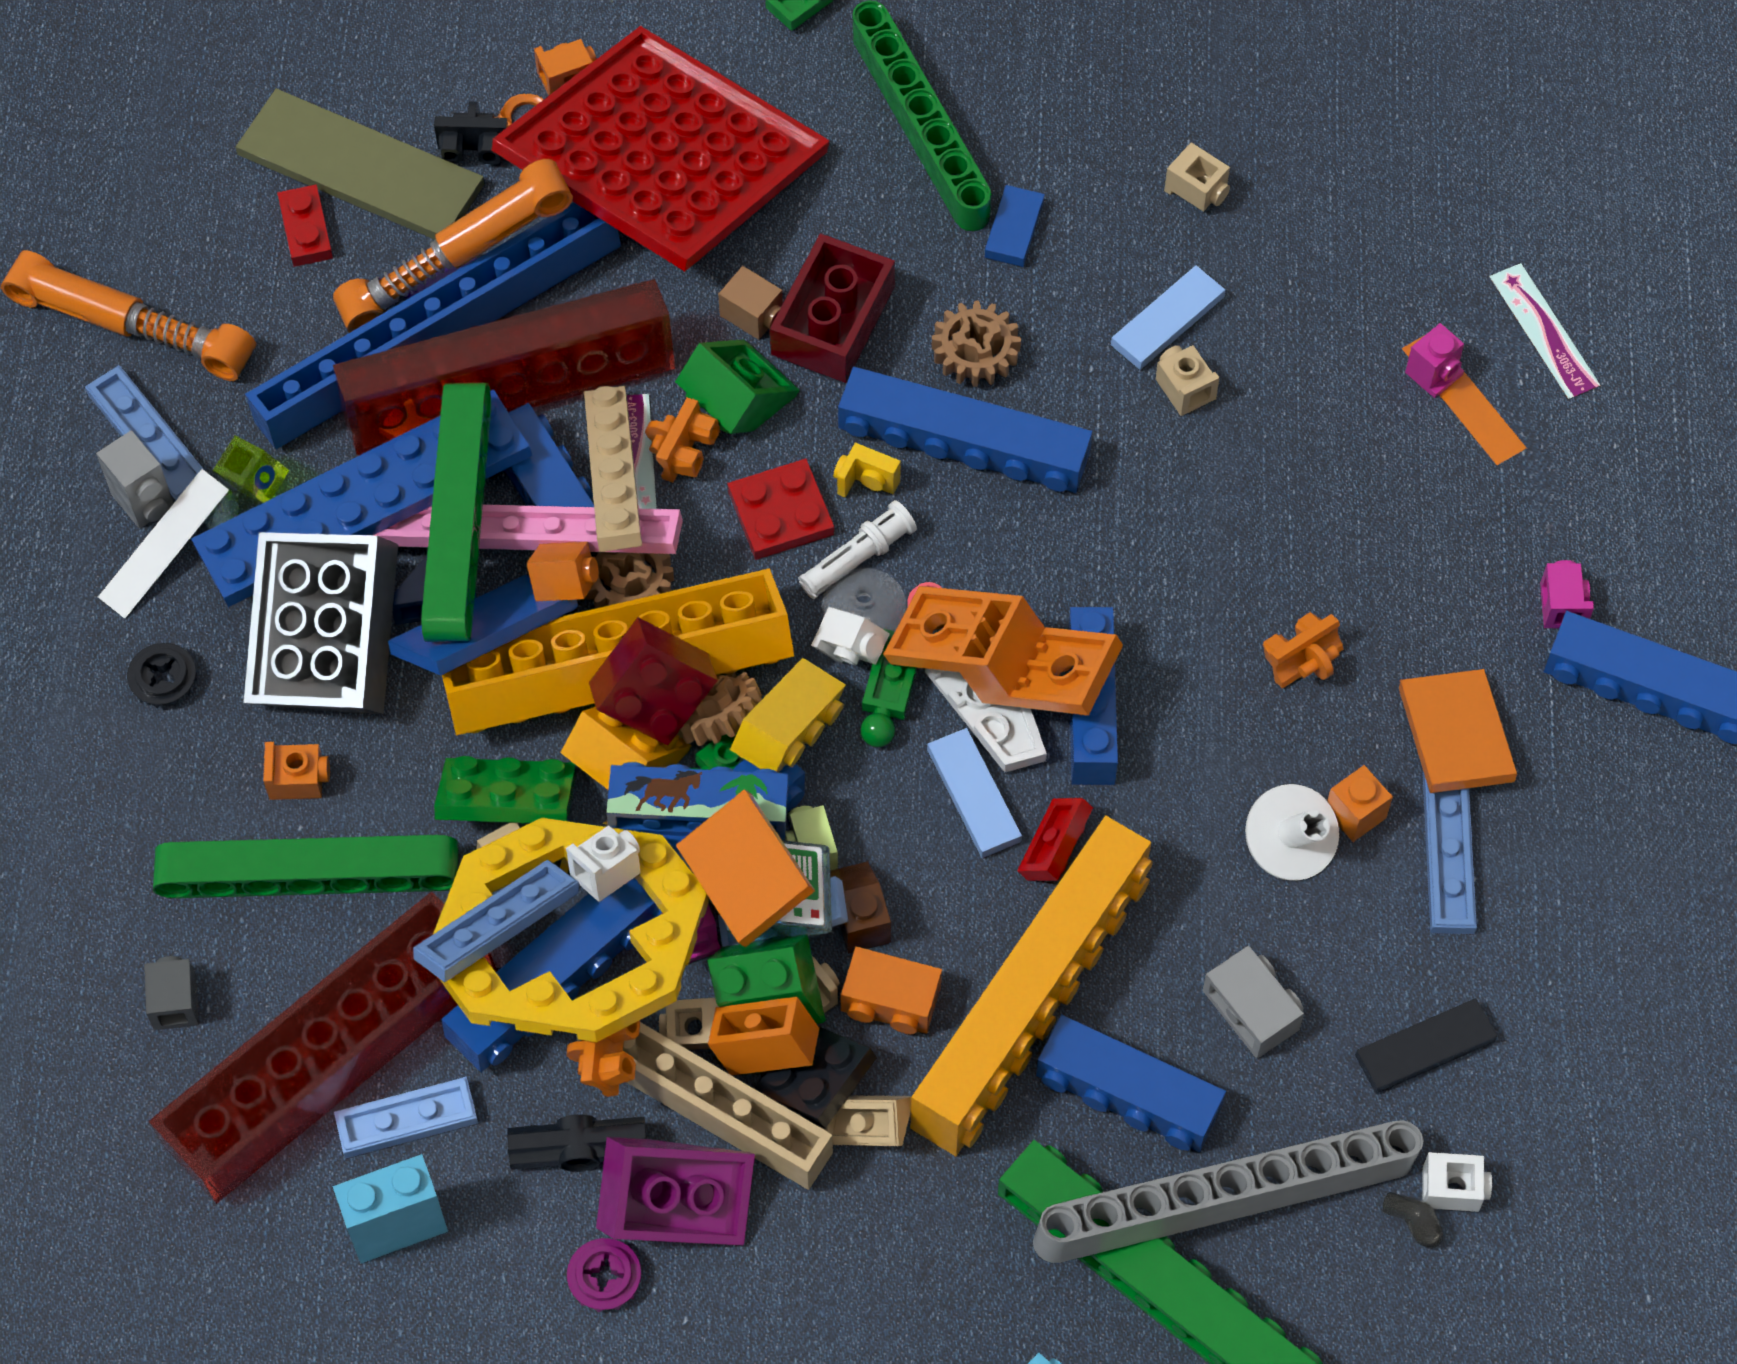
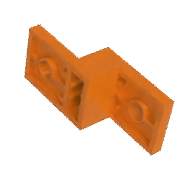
M919 586L883 655L891 665L960 672L982 703L1089 716L1123 644L1116 634L1044 627L1023 596ZM941 629L939 632L932 634L934 630ZM1073 667V669L1066 675L1059 676L1061 672L1068 671Z

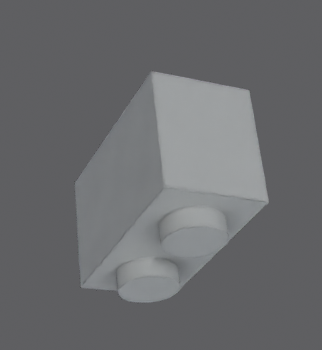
M132 430L96 453L111 495L139 529L149 522L160 520L173 505L160 463Z
M1248 945L1208 972L1205 976L1202 991L1256 1059H1258L1298 1032L1304 1013L1302 1012L1303 1005L1297 995L1290 989L1284 990L1276 980L1275 970L1268 959L1263 955L1257 956Z

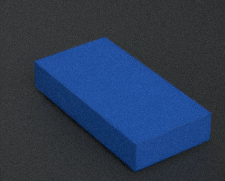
M1009 185L1005 186L987 241L984 258L1024 267L1044 204L1045 194Z

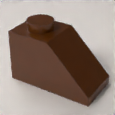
M868 861L825 872L826 879L836 876L843 883L848 922L840 924L848 954L853 953L855 947L869 949L891 943V920L880 883Z

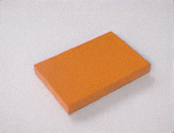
M1484 669L1400 680V695L1430 793L1515 782L1517 771Z
M745 789L676 844V847L735 939L744 947H747L815 892L753 796Z

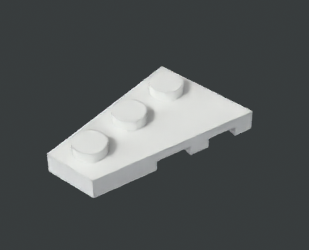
M925 668V673L1004 772L1046 761L1047 753L1031 709L982 703L960 672Z

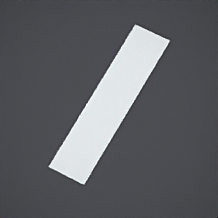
M201 469L98 598L123 618H126L229 489Z

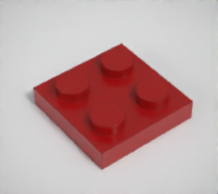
M806 458L727 483L728 493L755 560L834 535L833 522Z

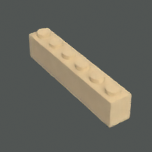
M641 1022L639 1036L634 1040L624 1041L623 1051L633 1056L636 1063L635 1079L628 1081V1084L744 1152L754 1153V1158L807 1190L810 1189L833 1154L832 1134Z

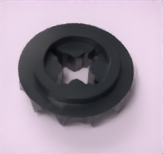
M157 643L142 649L134 656L128 667L127 681L130 690L141 703H150L157 709L161 704L170 703L175 706L178 699L184 695L190 696L191 687L194 681H197L196 667L192 656L184 648L171 643ZM169 669V674L174 682L161 680L158 684H155L156 679L151 670L165 673Z

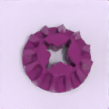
M599 1238L585 1243L573 1254L568 1264L567 1282L570 1292L581 1306L585 1305L597 1312L608 1309L619 1310L621 1305L629 1299H634L635 1292L641 1282V1268L636 1254L629 1246L615 1239ZM608 1259L611 1274L617 1275L618 1278L616 1280H608L607 1286L601 1292L597 1278L590 1275L592 1273H600L602 1266H605V1260Z

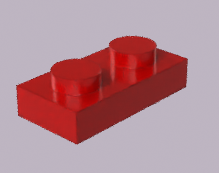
M317 184L277 192L293 267L333 259Z
M1083 798L1052 799L1017 871L1028 881H1058L1061 873L1067 866L1068 859L1078 838L1085 829V824L1093 807Z

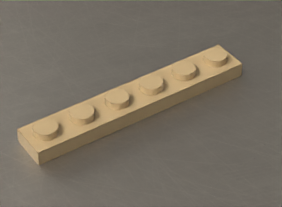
M603 386L596 390L584 391L599 552L642 546L625 386Z

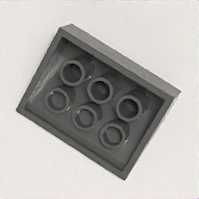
M259 532L243 703L344 713L384 714L389 658L388 641L391 635L398 554L397 543L380 536Z

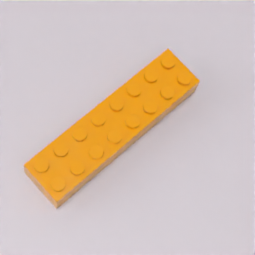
M770 568L561 616L443 674L442 679L456 736L465 733H478L487 728L508 723H521L529 718L551 713H563L572 708L595 703L589 681L637 617L707 652L716 675L721 673L730 674L739 669L760 664H773L781 659L794 657L788 614Z
M1105 815L912 1095L910 1129L957 1157L964 1145L969 1148L973 1146L983 1130L984 1124L980 1121L988 1109L995 1112L1003 1102L1008 1092L1005 1084L1013 1073L1018 1076L1021 1075L1032 1057V1052L1029 1051L1030 1047L1037 1038L1043 1041L1055 1024L1056 1017L1053 1014L1060 1003L1068 1005L1073 999L1080 985L1077 978L1083 969L1086 968L1090 971L1098 962L1104 949L1100 944L1109 933L1114 936L1121 928L1127 916V913L1123 911L1131 899L1137 902L1144 894L1150 882V879L1146 876L1153 864V861L1149 859L1151 841Z

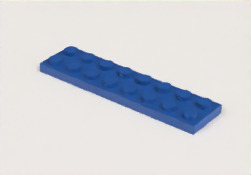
M494 389L491 390V419L485 479L532 456L529 444ZM440 416L191 538L226 605L230 607L253 595L259 532L373 536L431 507Z

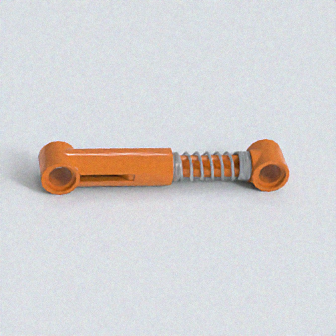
M542 159L529 164L521 172L520 181L435 234L436 239L430 242L431 248L426 251L421 248V254L418 256L412 254V260L409 262L402 260L403 265L399 268L393 266L394 271L390 274L384 272V278L376 277L370 282L366 279L357 278L340 285L333 293V300L347 331L350 333L385 313L387 308L398 302L400 295L408 296L409 289L416 291L417 284L425 285L427 278H435L436 272L444 273L445 268L450 269L453 266L458 269L536 218L555 216L567 209L572 203L573 196L556 162L551 159Z
M25 250L20 252L1 283L3 293L22 306L33 308L39 304L126 337L132 334L140 337L144 335L147 340L154 339L157 344L164 342L166 347L174 346L177 351L184 349L187 355L192 354L194 357L201 359L202 365L210 373L223 380H237L256 348L254 338L238 326L222 324L218 329L214 328L213 330L204 326L196 328L194 322L188 325L184 319L177 321L174 315L166 317L164 311L158 314L154 308L148 310L147 305L143 304L141 298L56 268L42 255Z

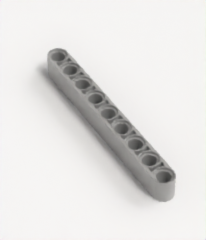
M1404 1120L1392 1121L1054 1204L1047 1207L1041 1215L1033 1239L1034 1250L1045 1261L1061 1263L1401 1178L1412 1169L1422 1149L1423 1136L1418 1127ZM1392 1146L1401 1148L1405 1153L1396 1151ZM1350 1156L1358 1157L1363 1163L1355 1162ZM1307 1166L1317 1168L1322 1174L1312 1172ZM1265 1177L1275 1178L1280 1184L1270 1183ZM1222 1187L1232 1188L1238 1195L1229 1194ZM1179 1198H1188L1195 1205L1184 1204ZM1136 1208L1146 1209L1153 1216L1142 1215ZM1092 1219L1104 1220L1109 1224V1227L1099 1226ZM1048 1230H1059L1062 1233H1064L1066 1237H1055Z

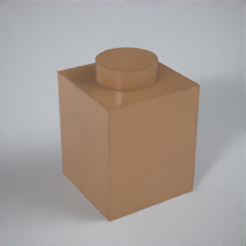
M744 266L738 270L718 293L720 316L758 340L770 329L783 304L782 289Z

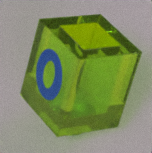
M234 435L212 470L238 491L261 503L273 498L289 472L286 467L266 451Z

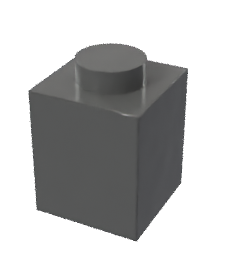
M167 956L158 959L155 963L144 964L146 1014L153 1029L160 1030L199 1025L197 977L190 959Z

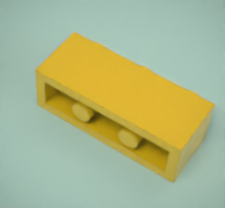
M802 658L743 719L730 750L759 769H772L779 773L785 765L793 767L802 755L805 744L812 746L821 735L825 726L824 723L831 726L839 716L844 706L839 699L846 684Z

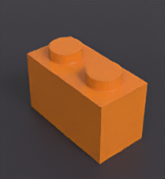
M855 947L841 992V1011L846 1012L850 1018L856 1021L870 1023L876 1020L890 1024L894 1030L901 1033L915 1034L918 1031L927 1034L941 989L942 969Z
M798 997L722 1006L715 1008L708 1045L730 1075L812 1066L819 1027Z

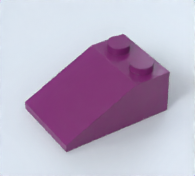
M607 1137L596 1229L613 1239L744 1245L755 1154L752 1152L651 1139Z

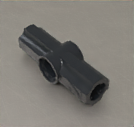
M580 1114L562 1117L557 1120L556 1124L508 1128L507 1139L510 1169L558 1166L560 1169L570 1172L594 1169L599 1166L600 1162H604L607 1137L647 1139L645 1117L597 1120L593 1116Z

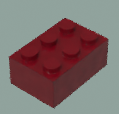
M820 233L770 327L771 355L846 383L853 366H855L895 288V260Z

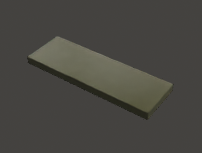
M277 88L235 147L237 155L306 185L317 184L318 190L434 240L436 239L435 234L466 214L485 185L482 175Z

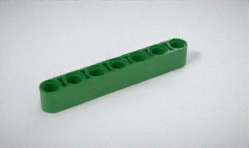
M868 0L861 2L853 10V42L956 224L966 231L981 230L986 227L990 219L991 191L986 180L887 9L877 1Z
M488 383L445 384L443 387L421 618L422 634L425 642L470 641L491 419V391Z
M446 835L168 842L155 847L153 892L166 898H210L446 891L451 889L458 871L459 842L457 839Z

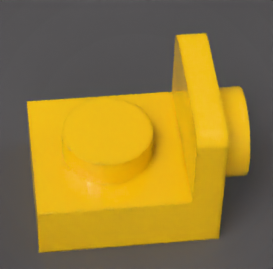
M854 443L848 456L842 455L836 464L833 477L837 479V494L846 498L855 480L860 481L871 490H883L894 494L900 483L901 461Z

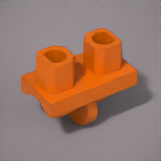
M688 397L676 418L672 415H666L663 422L651 421L645 429V434L652 441L649 450L656 455V461L664 469L661 478L672 483L678 474L697 477L702 468L704 458L702 451L692 448L694 442L698 441L712 445L720 433L718 420L702 413L698 400Z
M1310 612L1298 619L1295 625L1296 636L1288 641L1282 635L1275 634L1264 641L1265 658L1273 668L1275 682L1282 689L1298 678H1306L1313 672L1323 680L1334 674L1331 661L1339 657V652L1344 650L1338 635L1340 623L1336 617L1330 614L1324 619H1320Z
M640 1020L598 1042L581 1040L567 1045V1057L570 1060L579 1062L578 1074L581 1075V1083L596 1087L602 1091L604 1096L611 1097L618 1095L619 1084L635 1079L636 1063L634 1057L623 1051L624 1041L634 1040L639 1036Z

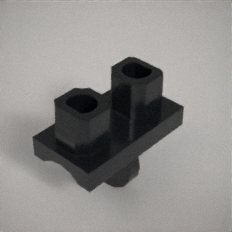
M469 101L468 113L454 112L453 117L435 116L434 129L442 159L451 163H459L463 161L464 150H478L480 162L484 164L500 163L501 156L491 151L492 141L495 136L508 127L507 118H494V113H480L479 103Z

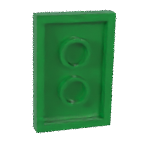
M471 756L446 758L434 804L435 820L532 823L540 818L568 821L576 780V765L573 762H562L557 759L519 761L510 757L499 760L475 759Z

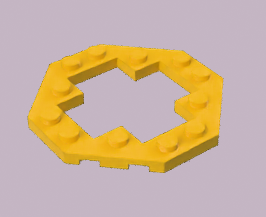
M540 818L464 855L433 934L493 896V892L511 884L547 859L553 863L565 857L568 861L566 852L568 846L574 844L578 847L606 827ZM612 828V829H614L618 834H619L620 832H622L623 830H625V829ZM627 830L634 836L640 847L638 858L641 873L635 879L663 913L629 931L631 943L647 963L573 1001L550 971L509 991L485 957H482L448 981L443 982L441 979L440 981L473 1024L490 1026L492 1021L515 1024V1029L519 1031L552 1036L555 1030L575 1033L578 1040L598 1042L677 1001L681 989V978L685 966L689 965L697 940V929L701 917L705 916L708 907L707 893L696 876L663 835Z

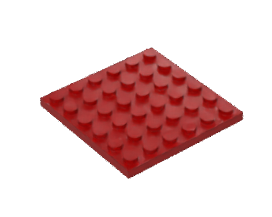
M639 26L495 136L492 141L491 151L522 170L537 160L551 159L555 161L573 196L572 201L685 272L828 152L830 140L642 26Z

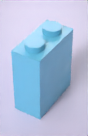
M422 1154L332 1186L360 1263L448 1232Z

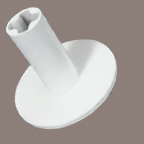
M1287 784L1268 790L1255 801L1246 821V842L1252 857L1267 873L1283 880L1297 881L1315 876L1330 863L1337 850L1339 827L1332 807L1318 792L1302 785Z

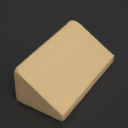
M850 1095L824 1130L832 1134L833 1145L901 1146L903 1145L911 1113L912 1096Z

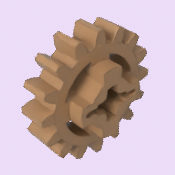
M975 301L973 309L968 310L963 303H959L957 314L946 310L944 312V322L936 321L935 332L932 335V350H934L935 364L943 363V374L945 376L953 372L957 373L956 383L961 384L966 377L971 378L973 387L978 386L980 378H985L990 385L994 384L996 373L1007 377L1009 365H1017L1018 352H1020L1021 338L1018 337V324H1009L1010 314L1007 311L1000 315L995 314L996 304L993 303L988 306L987 310L981 309L979 301Z
M594 552L598 563V579L587 593L586 598L587 600L594 599L595 609L672 591L670 582L674 581L673 567H670V554ZM645 560L653 566L656 573L652 572V567L644 564ZM600 579L604 580L605 586L611 587L610 592L603 587Z
M735 672L726 676L717 674L718 681L678 732L679 738H683L686 744L695 740L698 746H702L707 740H713L714 744L718 743L721 736L725 734L729 737L735 736L743 719L762 700V694L755 679H750L746 672L739 676Z

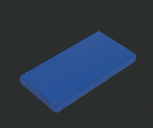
M525 574L475 598L470 641L425 642L422 634V625L389 640L388 644L391 655L441 676L575 610L578 607L577 600L535 602L530 576Z

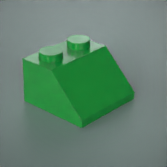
M744 339L699 343L675 381L686 392V398L698 400L700 408H703L712 417L716 418L720 429L729 434L754 431L794 399L800 391Z
M807 934L751 942L747 947L741 944L723 946L707 960L716 1004L719 1007L798 997L816 1024L826 1021Z

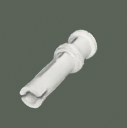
M894 500L888 505L889 510L873 522H864L859 529V534L852 540L842 545L815 567L799 576V583L807 595L815 599L866 559H869L874 554L877 556L884 555L889 551V545L905 533L909 535L917 530V526L908 510L900 502Z

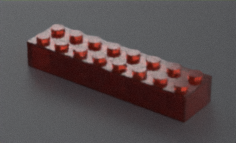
M652 279L447 335L433 337L406 346L392 348L365 357L351 359L333 365L344 419L356 455H361L440 416L443 387L445 384L488 383L490 391L495 390L509 413L527 403L533 408L584 394V391L596 390L603 386H614L675 369L669 312L656 280Z
M432 891L148 1121L164 1148L216 1204L458 1005L440 979L414 960L413 947L433 935L445 905ZM488 953L484 957L493 970L497 972L492 956Z

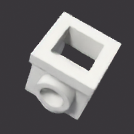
M828 607L811 646L840 663L844 661L857 665L858 661L862 660L876 665L890 633L865 617Z
M608 825L578 847L571 844L566 848L570 876L576 879L579 885L598 902L641 873L638 858L640 847L634 836L627 830H623L618 834Z
M1428 1152L1422 1168V1211L1432 1212V1209L1479 1212L1483 1201L1490 1200L1492 1191L1491 1172H1484V1156ZM1458 1183L1462 1186L1463 1190L1449 1189L1448 1184Z

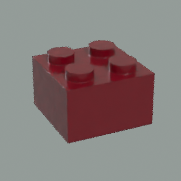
M637 617L589 681V686L598 711L668 746L718 679L707 652Z

